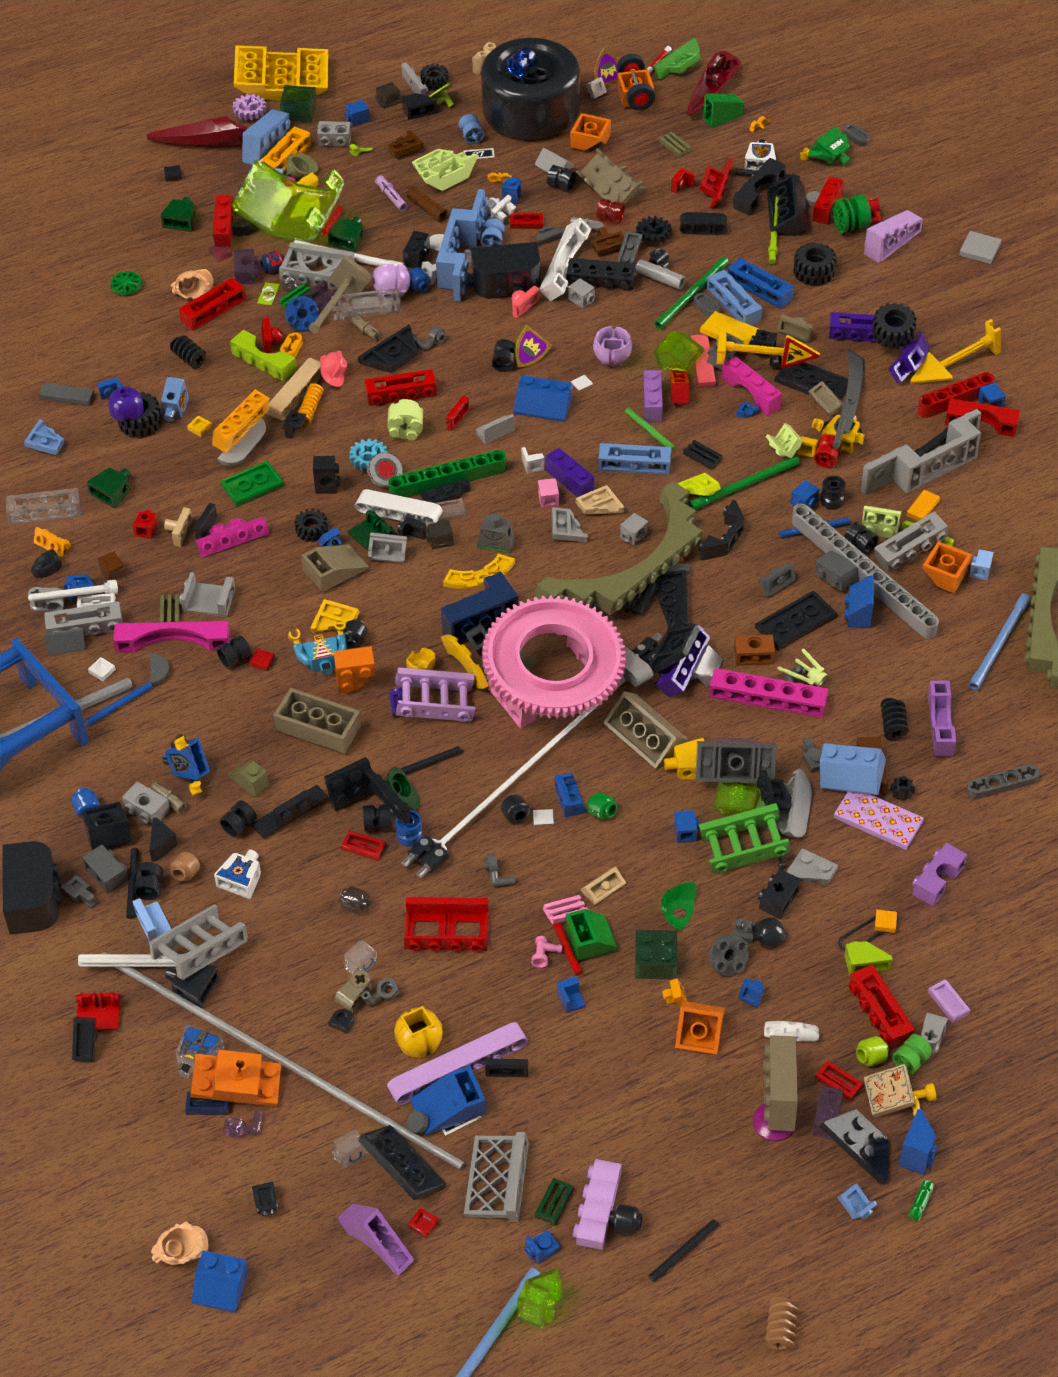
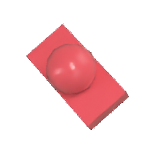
M533 286L526 293L518 290L512 294V313L515 318L520 317L539 301L538 287Z

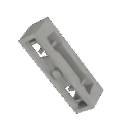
M934 511L876 546L874 558L887 573L893 569L895 570L902 563L912 560L917 554L930 549L938 541L942 542L947 537L948 526Z
M119 601L44 613L47 633L82 628L84 636L114 632L115 624L123 623ZM110 609V613L101 611V614L98 615V610ZM67 615L68 620H65V617H62L60 621L55 620V617Z

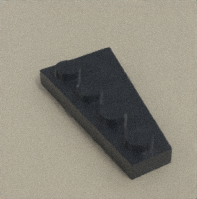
M686 570L670 571L661 574L655 580V593L667 626H670L675 617L681 622L683 620L688 621Z

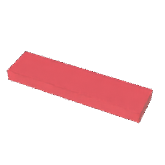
M705 334L691 335L690 340L698 387L716 386L713 365L707 363L709 357L707 352L710 348L708 336Z

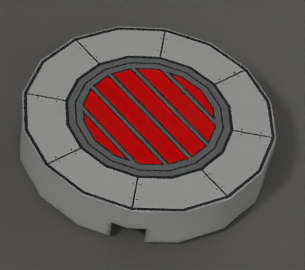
M383 452L376 454L370 460L367 473L375 485L388 488V480L393 476L403 474V466L396 456Z

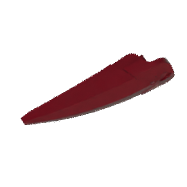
M720 51L713 55L692 95L686 112L688 116H692L704 107L705 94H718L727 82L733 79L741 66V61L727 51Z
M223 116L153 131L146 135L150 141L177 146L231 147L243 145V132L247 128L244 125H236V121Z

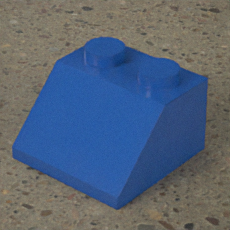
M870 575L853 584L849 588V594H845V605H848V608H845L844 619H848V627H871L874 605V575Z
M921 1109L917 1110L903 1143L899 1166L924 1175L927 1168H932L937 1145H934L936 1135Z
M203 1250L195 1273L192 1304L236 1313L249 1273L246 1259Z

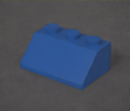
M521 375L517 387L514 414L565 422L572 401V383Z

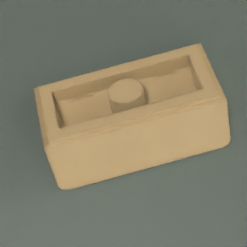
M615 866L580 890L595 905L625 885L626 881Z

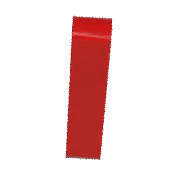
M989 372L980 373L922 395L919 398L918 415L923 418H929L947 411L950 398L968 402L977 400L980 387L994 383V375Z

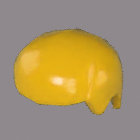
M422 648L417 654L412 651L406 659V667L411 669L433 670L435 666V653L427 648Z

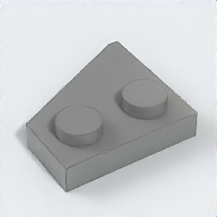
M802 848L787 872L803 880V883L817 882L829 884L838 870V865Z

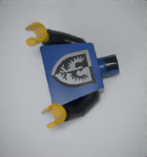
M179 734L171 742V747L166 750L162 760L164 765H170L174 776L182 777L190 782L189 790L192 795L202 792L200 778L210 772L199 737L186 740L185 735Z

